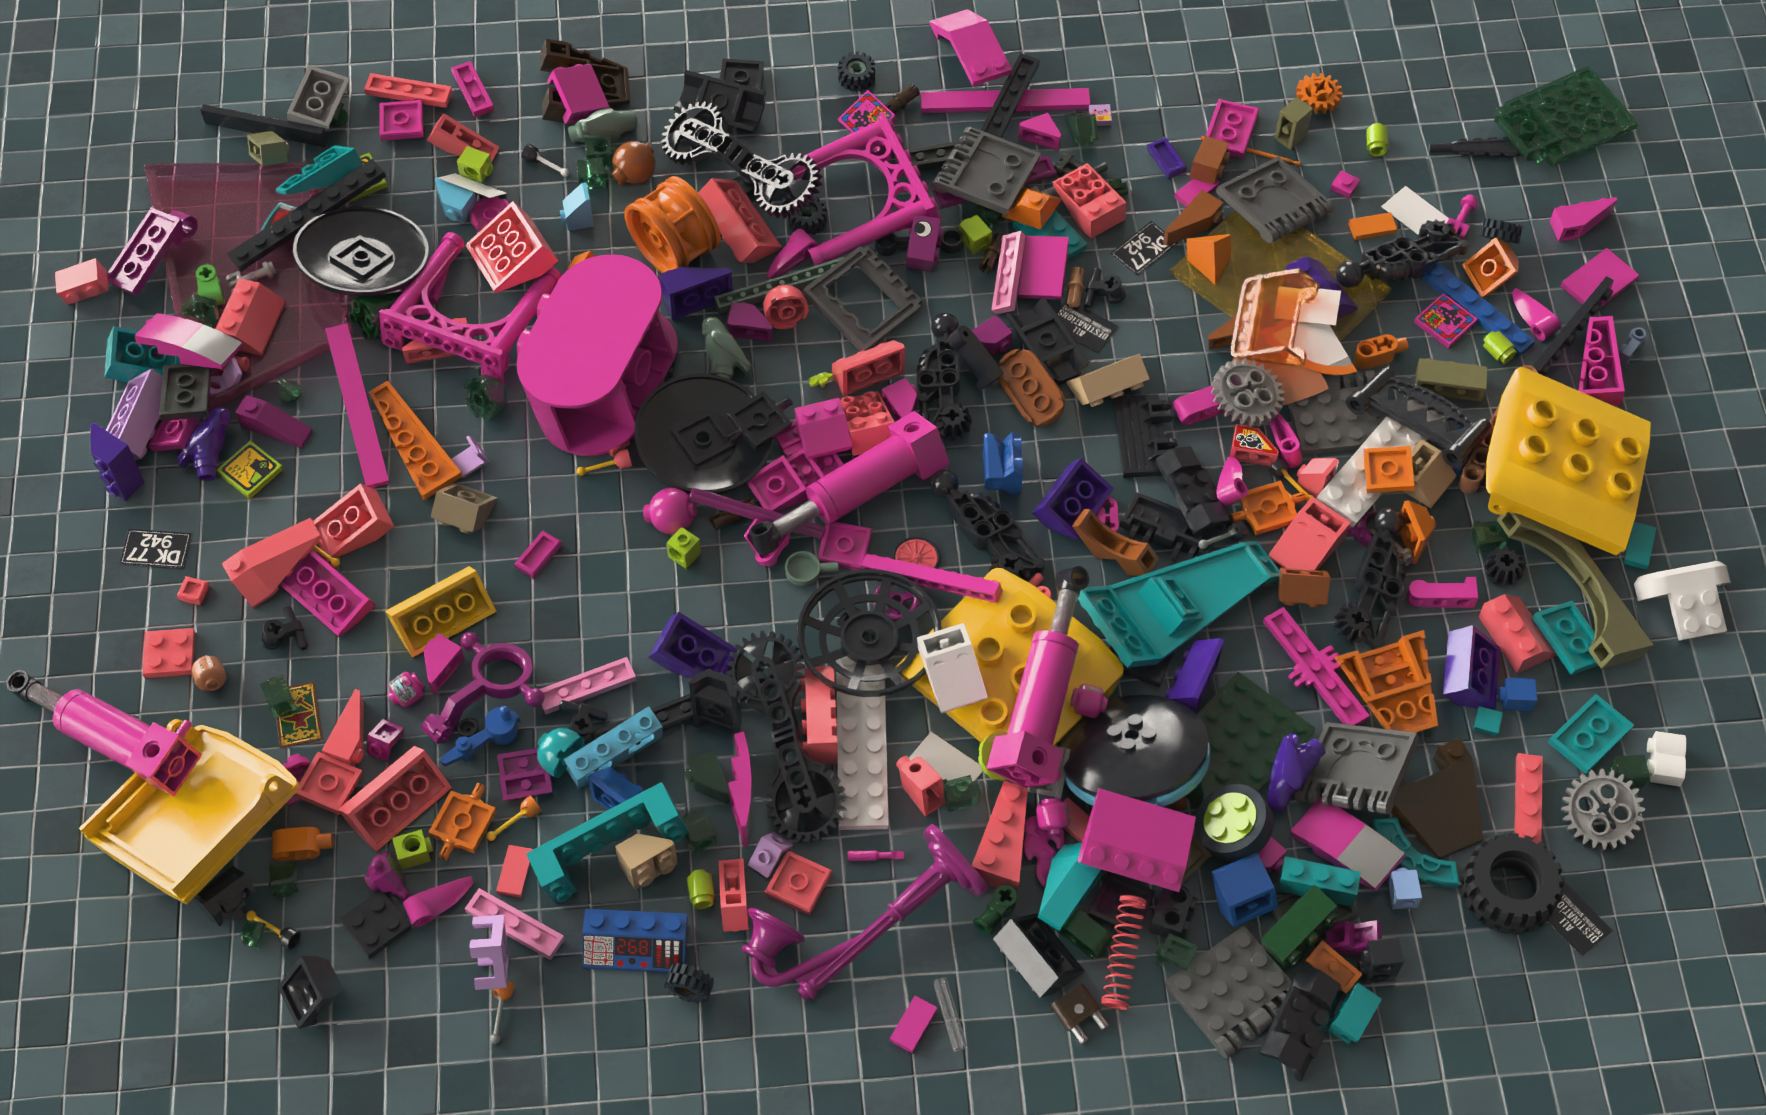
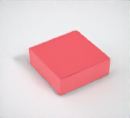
M186 576L177 594V598L180 601L201 605L210 585L208 581Z

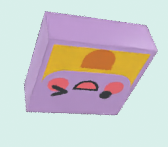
M1110 104L1089 105L1090 126H1111Z

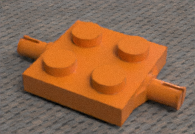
M1281 480L1250 489L1247 496L1238 500L1242 511L1230 513V519L1232 523L1246 519L1255 536L1289 526L1297 515L1295 504L1306 501V494L1301 492L1290 495L1285 490Z
M477 783L471 795H462L452 790L450 791L428 832L430 837L444 843L441 852L438 854L441 859L448 860L454 848H461L473 854L476 852L497 812L496 807L485 804L480 799L486 790V786Z

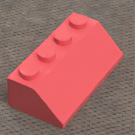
M711 178L698 192L711 210L722 234L723 241L730 246L734 252V257L739 262L755 263L782 248L736 180Z
M413 746L341 806L338 811L351 828L377 852L448 792L452 786L426 751Z

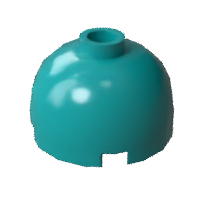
M557 728L548 734L544 733L537 742V745H539L537 760L540 766L551 776L559 778L567 771L566 767L568 766L564 759L583 748L584 738L569 728Z

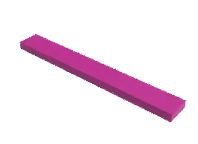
M1089 88L1026 90L1016 111L1089 109ZM1001 90L921 92V112H990Z
M348 324L325 328L365 484L369 488L390 484Z

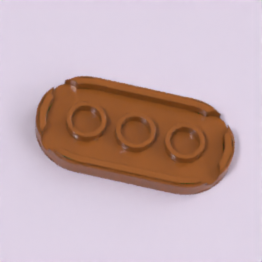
M1015 349L1005 354L999 362V367L1004 374L998 378V381L1022 416L1030 424L1038 427L1048 426L1056 422L1064 411L1065 397L1043 364L1029 350Z

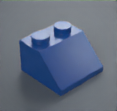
M611 767L591 773L588 776L592 799L607 810L645 791L640 785H633L629 782L628 777L619 770L616 772Z

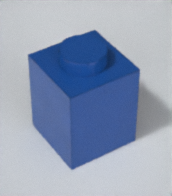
M1506 678L1502 687L1498 689V700L1502 701L1503 711L1532 712L1537 702L1535 679Z

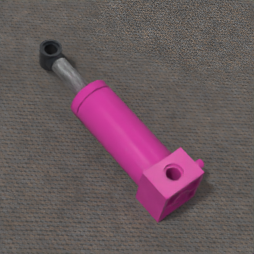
M915 411L889 425L890 438L807 486L808 502L773 523L762 521L754 524L749 529V534L757 553L768 554L773 552L778 547V541L781 540V537L816 516L829 525L912 474H916L922 480H925L938 470L950 465L938 428Z
M1081 566L1061 570L1056 575L1055 582L1059 591V597L1050 631L1045 630L1034 633L1007 735L995 737L986 768L1026 788L1055 783V781L1061 778V772L1058 769L1063 750L1054 746L1053 742L1079 647L1077 641L1067 636L1076 599L1079 597L1080 591L1089 584V574Z
M23 670L11 673L6 681L7 689L22 701H33L54 712L53 725L59 732L131 769L147 783L173 797L202 756L184 739L193 726L188 720H184L175 733L154 722L150 726L80 689L71 690L62 696L44 687L39 681Z

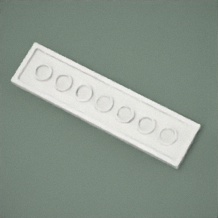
M1409 400L1407 404L1408 411L1425 407L1423 404H1418L1415 400ZM1434 410L1427 411V421L1429 422L1444 418L1443 415L1437 414ZM1386 417L1316 499L1351 522L1350 526L1354 527L1382 494L1367 493L1363 449L1411 446L1412 451L1421 439L1427 441L1428 438Z
M847 656L836 660V663L842 668L854 672L856 662ZM880 664L866 665L863 675H879L885 673ZM836 672L837 684L847 687L850 679ZM885 680L877 682L860 681L857 690L885 689ZM837 691L838 778L841 779L838 786H843L846 789L840 795L847 798V801L841 802V805L847 808V811L839 812V815L844 818L843 821L839 820V830L888 829L885 696L858 697Z

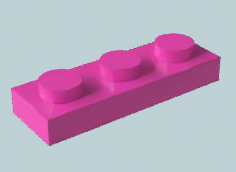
M471 61L452 67V74L474 117L494 111L493 103Z

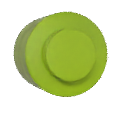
M1374 123L1366 130L1367 149L1373 156H1382L1389 147L1388 128L1381 123Z
M1500 331L1490 332L1483 340L1485 342L1483 347L1498 362L1501 361L1503 364L1509 362L1517 353L1514 349L1515 346Z
M702 869L691 872V875L687 877L690 902L695 909L711 907L715 899L712 875Z

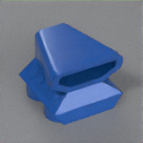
M1011 432L1001 442L996 435L985 433L982 452L985 489L1004 490L1011 496L1020 493L1023 479L1021 435Z

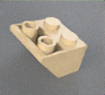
M1421 439L1411 451L1414 491L1404 492L1432 508L1454 481L1456 474L1452 467L1444 461L1442 451Z
M635 834L615 846L619 867L634 890L639 887L648 886L653 882L654 878L661 874L670 873L678 865L675 844L669 839Z

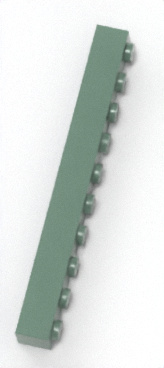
M845 257L714 296L715 306L719 315L730 312L732 302H744L752 305L763 302L766 294L771 289L780 285H792L802 290Z

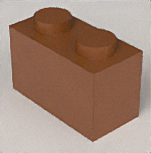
M1204 136L1193 160L1190 178L1213 185L1218 177L1222 178L1225 165L1228 164L1231 152H1227L1229 143Z
M1280 568L1277 594L1279 601L1290 606H1295L1297 603H1307L1306 605L1310 607H1321V604L1327 605L1330 584L1328 571Z

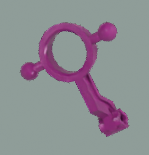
M473 632L463 634L460 640L461 646L465 650H473L477 653L472 662V673L475 680L448 698L440 716L438 714L427 716L424 723L421 724V730L434 742L443 745L453 734L452 730L455 729V725L459 722L464 710L485 695L497 699H507L522 692L528 705L531 707L540 706L545 699L544 693L538 688H531L527 685L533 671L531 658L525 650L507 643L491 644L484 648L479 643L477 634ZM507 660L518 664L523 669V674L515 682L499 685L486 680L481 671L486 664L492 661Z

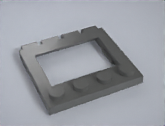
M859 246L802 291V294L859 351H866L875 346L920 310V304L923 302V299L913 289L906 292L910 286L898 274L891 277L894 271L882 259L876 262L879 256L869 246H866L864 249ZM856 265L900 308L897 312L894 311L881 321L879 326L872 331L864 328L858 322L859 319L853 313H849L843 307L844 304L838 298H834L827 288Z

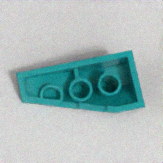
M1083 842L1063 845L1051 860L1038 918L1059 931L1106 872V870L1077 862Z

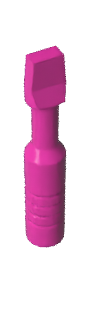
M848 851V861H875L881 858H892V860L904 859V851Z

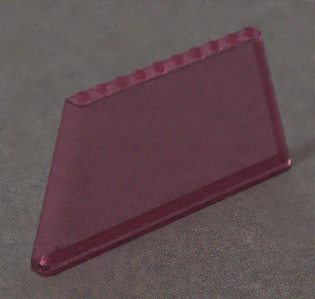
M287 162L262 166L260 163H152L144 165L153 208L170 214L172 211H180L195 217L198 222L196 233L189 238L184 237L179 246L172 243L163 257L176 317L198 322L216 329L232 294L229 283L226 281V276L239 270L229 259L227 253L259 233L279 202L297 208L319 194L318 189L289 195L279 194L275 190L290 177L297 174L301 175V169L307 166L306 162ZM295 237L240 272L242 276H245L262 268L263 262L267 261L268 263L271 261L277 274H274V277L271 279L266 275L254 280V282H259L283 298L286 304L263 356L241 351L234 355L249 358V368L247 371L241 370L242 376L239 383L215 395H210L209 411L330 351L325 328L348 324L350 335H354L351 322L346 323L345 318H349L346 304L342 305L341 301L345 300L344 295L315 285L299 271L293 255ZM209 264L217 272L225 304L202 309L198 296L196 271L200 266ZM212 368L211 376H222L224 371ZM211 382V388L220 389L219 384Z

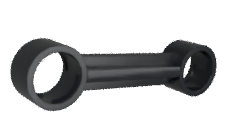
M946 229L942 234L941 245H936V247L942 248L946 253L955 254L962 249L963 235L957 229ZM890 233L876 240V251L882 256H891L897 249H908L910 236L897 237L894 233ZM949 238L957 239L959 242L956 244H948L945 242V240ZM882 241H891L893 245L885 247L880 245L879 243Z

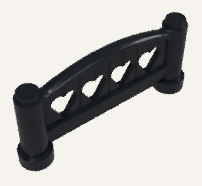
M1389 367L1380 369L1359 391H1354L1347 397L1346 405L1354 414L1362 415L1369 408H1372L1444 447L1443 459L1453 468H1460L1467 461V456L1491 432L1492 428L1491 423L1487 419L1474 421L1463 410L1437 393L1419 385L1394 378L1395 373ZM1394 389L1406 397L1390 401L1388 400V391ZM1409 400H1415L1418 404L1425 406L1417 410H1407ZM1434 410L1437 414L1443 415L1444 418L1429 422L1427 421V411ZM1451 420L1457 425H1462L1464 428L1447 432L1446 422Z

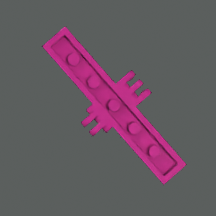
M1284 607L1264 618L1263 623L1296 664L1293 667L1294 671L1288 676L1291 681L1300 677L1294 683L1296 688H1300L1303 685L1307 687L1313 685L1343 724L1359 726L1369 719L1370 715L1336 674L1342 668L1338 662L1334 663L1336 662L1335 657L1340 656L1337 652L1329 656L1335 650L1332 645L1318 651Z

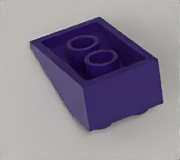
M679 267L659 274L662 301L672 321L714 306V296L733 291L732 272L730 269Z
M677 612L669 618L648 658L665 669L690 679L707 669L726 675L730 667L727 665V662L734 660L730 652L737 653L738 650L684 614Z

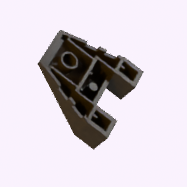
M545 39L539 54L540 71L552 73L558 67L568 68L577 64H591L609 104V108L630 102L627 67L606 58L600 60L591 56V52L587 50L581 52L572 48L573 44L568 42ZM548 87L542 101V119L564 123L562 117L566 109L557 88Z
M1460 737L1438 746L1433 760L1439 768V772L1408 785L1404 778H1402L1394 797V806L1391 810V813L1398 818L1399 823L1416 835L1415 838L1439 860L1483 841L1473 759Z

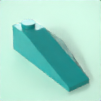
M335 145L314 158L315 164L304 166L301 169V175L297 174L290 177L275 190L279 194L289 195L331 186L362 166L363 163L355 148Z

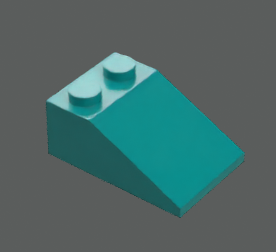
M113 326L107 339L104 378L129 382V380L150 369L163 376L164 365L180 364L179 356L165 354L152 356L151 354L158 352L157 346L153 345L149 349V346L146 344H137L135 335L139 331Z

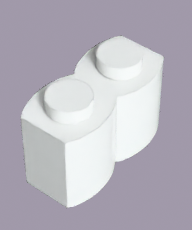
M1655 731L1653 737L1649 738L1647 742V752L1651 753V760L1648 759L1646 774H1650V782L1681 786L1685 779L1686 736Z

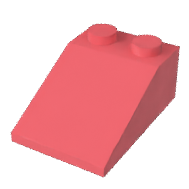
M361 483L313 521L322 536L318 541L319 548L332 558H338L377 541L394 527L378 492Z

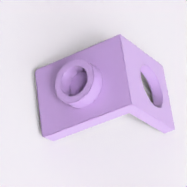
M235 358L228 362L222 376H211V382L219 384L220 389L210 387V395L233 394L242 376Z
M470 436L466 438L471 446L452 458L454 464L461 471L463 478L489 462L479 443Z
M775 832L762 836L748 866L768 878L771 876L781 854L791 849L794 844Z

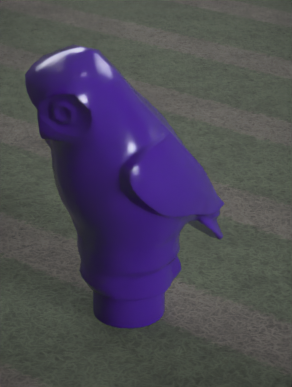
M215 407L208 414V417L195 429L189 437L185 448L182 449L177 457L179 466L182 468H186L193 460L195 461L193 465L197 470L199 480L211 481L217 478L216 470L220 466L219 456L224 446L225 429L230 424L231 413L229 410Z
M1290 733L1289 736L1283 737L1274 760L1266 803L1271 809L1283 812L1290 803V798L1305 783L1310 771L1319 764L1320 758L1326 754L1323 745L1318 740L1312 739L1308 743L1299 744L1297 747L1298 736L1296 734Z

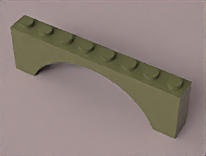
M1507 512L1498 517V523L1509 538L1527 543L1551 557L1569 573L1581 588L1589 602L1595 623L1594 639L1588 651L1601 669L1639 660L1650 650L1653 643L1578 539L1520 514Z

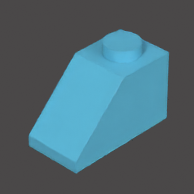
M436 177V189L445 216L450 220L465 224L470 216V211L477 202L475 192Z
M582 183L563 200L564 210H560L562 223H567L568 231L594 227L587 184Z

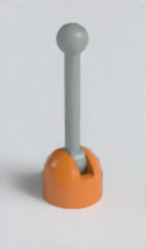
M507 981V988L493 989L495 998L499 1000L494 1033L490 1037V1041L493 1044L500 1042L499 1029L504 1001L511 998L514 992L515 984Z

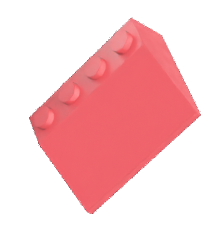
M514 201L466 244L467 249L496 293L542 276L559 261L530 216Z

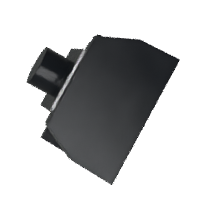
M231 866L205 885L193 900L206 916L220 927L223 923V918L228 919L231 917L236 922L247 914L243 908L246 905L244 899L250 896V892L254 893L256 890L246 873Z
M301 956L277 986L298 1029L316 1025L318 1023L316 1017L344 990L330 961L318 956Z

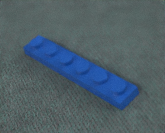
M1437 262V266L1434 269L1425 272L1424 276L1421 277L1441 295L1444 293L1478 318L1476 324L1487 333L1500 331L1515 346L1514 349L1517 351L1516 356L1518 358L1534 345L1535 340L1439 262Z

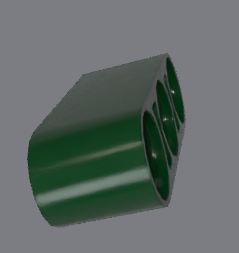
M1079 908L1060 931L1055 929L1094 960L1113 941L1112 936L1106 929Z

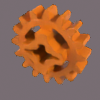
M1312 73L1311 78L1305 75L1304 80L1299 81L1296 95L1303 102L1308 103L1313 108L1315 114L1318 111L1326 114L1327 109L1332 112L1334 107L1339 106L1342 98V86H1337L1338 80L1331 81V75L1325 78L1323 73H1320V76Z

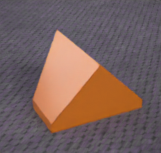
M1231 235L1187 238V260L1216 285L1231 258Z

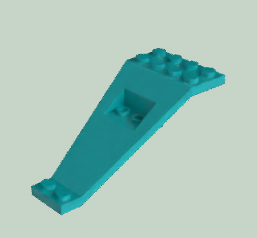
M1248 541L1113 585L1086 587L1080 591V595L1077 598L1080 601V605L1093 619L1095 626L1106 637L1107 643L1113 647L1120 661L1127 668L1156 665L1263 584L1279 582L1280 570L1258 541Z

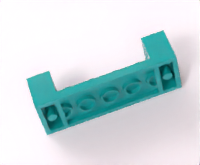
M661 782L529 851L526 855L542 889L554 903L568 900L572 894L577 892L566 869L567 865L579 863L586 855L597 853L603 850L605 845L624 839L628 833L647 827L651 821H653L664 839H669L673 842L680 841L689 831L672 797Z

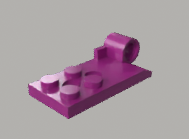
M151 207L107 273L108 284L138 296L171 244L174 243L179 246L184 237L189 238L196 233L198 228L196 218L180 211H172L170 214Z

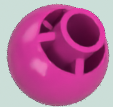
M666 488L659 491L651 499L650 504L644 505L643 508L645 522L652 523L657 530L665 534H675L681 527L686 530L693 522L694 516L697 515L696 503L689 500V495L686 492L677 488Z

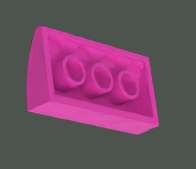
M313 549L304 559H300L292 568L293 573L289 577L286 576L279 584L339 637L354 627L376 605Z

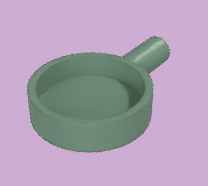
M807 551L793 553L785 563L787 579L797 586L813 584L819 578L820 572L838 571V562L820 563L814 554Z

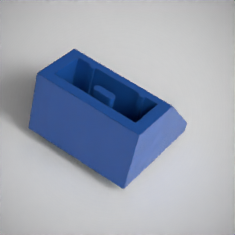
M1257 853L1211 872L1219 911L1233 927L1278 908L1275 888Z

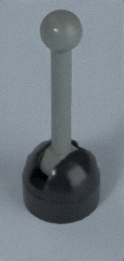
M1237 521L1229 525L1227 533L1207 541L1201 540L1198 545L1201 549H1205L1209 544L1228 537L1233 541H1240L1247 537L1248 530L1242 521Z

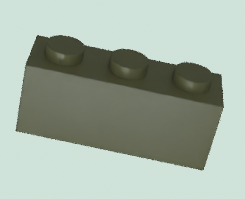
M1419 358L1415 370V384L1431 390L1442 397L1482 402L1487 387V367L1477 364L1470 365L1454 361L1446 362L1431 358Z

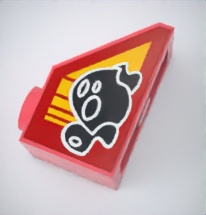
M1236 425L1230 457H1235L1241 462L1271 467L1277 461L1279 451L1259 428L1249 427V425Z

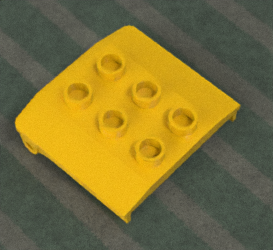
M1519 367L1514 371L1502 394L1487 455L1486 489L1491 495L1488 509L1497 515H1503L1507 512L1523 515L1617 556L1626 549L1635 520L1650 445L1651 422L1525 367Z
M1003 568L992 569L984 577L986 580L1000 582L1003 592L998 603L965 596L941 621V630L964 623L988 696L986 700L945 713L981 743L985 737L995 732H1008L1034 633L1045 630L1050 631L1056 603L1034 585ZM1073 616L1067 636L1076 640L1079 647L1053 742L1054 746L1084 717L1075 714L1073 707L1070 706L1074 688H1079L1081 684L1100 687L1104 691V697L1108 698L1115 691L1119 679L1123 676L1124 672L1123 664L1103 641ZM916 654L911 664L899 673L904 680L907 681L914 677L924 667L920 654ZM905 658L896 667H898L905 660ZM926 673L912 686L939 707Z
M179 719L172 720L166 729L175 732L176 728L180 727L183 721ZM204 725L196 726L195 728L191 727L184 738L202 756L174 797L150 785L134 773L79 828L87 840L111 858L167 895L186 905L299 789V782L279 761L228 732Z

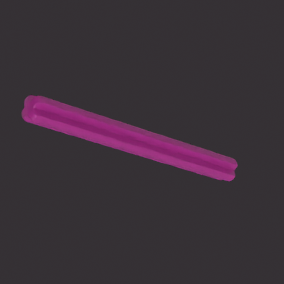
M692 488L689 500L753 520L757 519L760 522L767 521L773 523L785 516V514L697 488ZM806 522L793 530V532L822 539L825 527L812 522Z

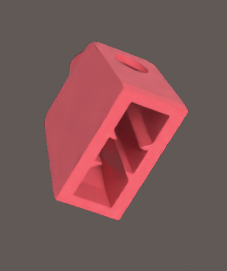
M903 756L897 761L896 766L900 770L902 787L925 817L945 804L942 777L921 756H917L912 760L908 756Z

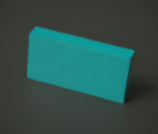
M1637 522L1633 523L1623 564L1647 570L1656 527Z

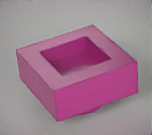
M1341 170L1331 184L1330 190L1349 199L1358 187L1360 179Z

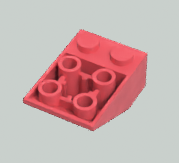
M1088 163L1052 182L1077 226L1090 239L1125 220L1126 201Z
M869 391L863 395L846 396L840 399L853 449L850 450L853 456L863 454L891 437L888 426L893 424L894 420L879 391Z
M1312 497L1298 512L1268 556L1283 568L1318 570L1347 537L1351 522Z

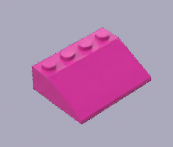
M1098 788L1077 862L1179 892L1187 865L1196 817Z

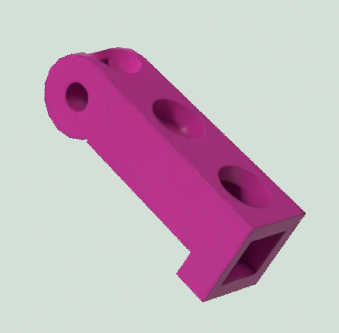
M1466 577L1464 583H1427L1423 580H1415L1409 586L1406 599L1409 604L1417 607L1474 608L1478 599L1476 577Z

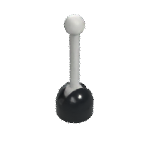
M528 143L524 147L521 158L525 161L534 162L539 160L561 172L563 177L569 175L567 168L562 169L540 157V152L534 145Z

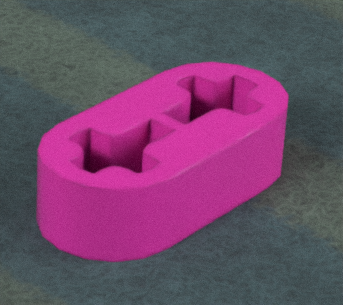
M1108 497L1097 511L1096 516L1104 524L1109 522V527L1118 532V505L1115 499ZM1105 505L1110 509L1109 514H1105Z

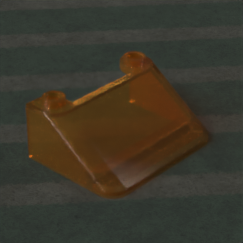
M1300 268L1249 277L1243 283L1230 349L1231 354L1235 358L1243 360L1246 358L1250 361L1255 360L1257 362L1292 367L1304 366L1307 358L1306 352L1299 347L1294 348L1301 304H1311L1315 301L1319 290V283Z

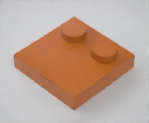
M1411 446L1363 449L1367 493L1414 491Z

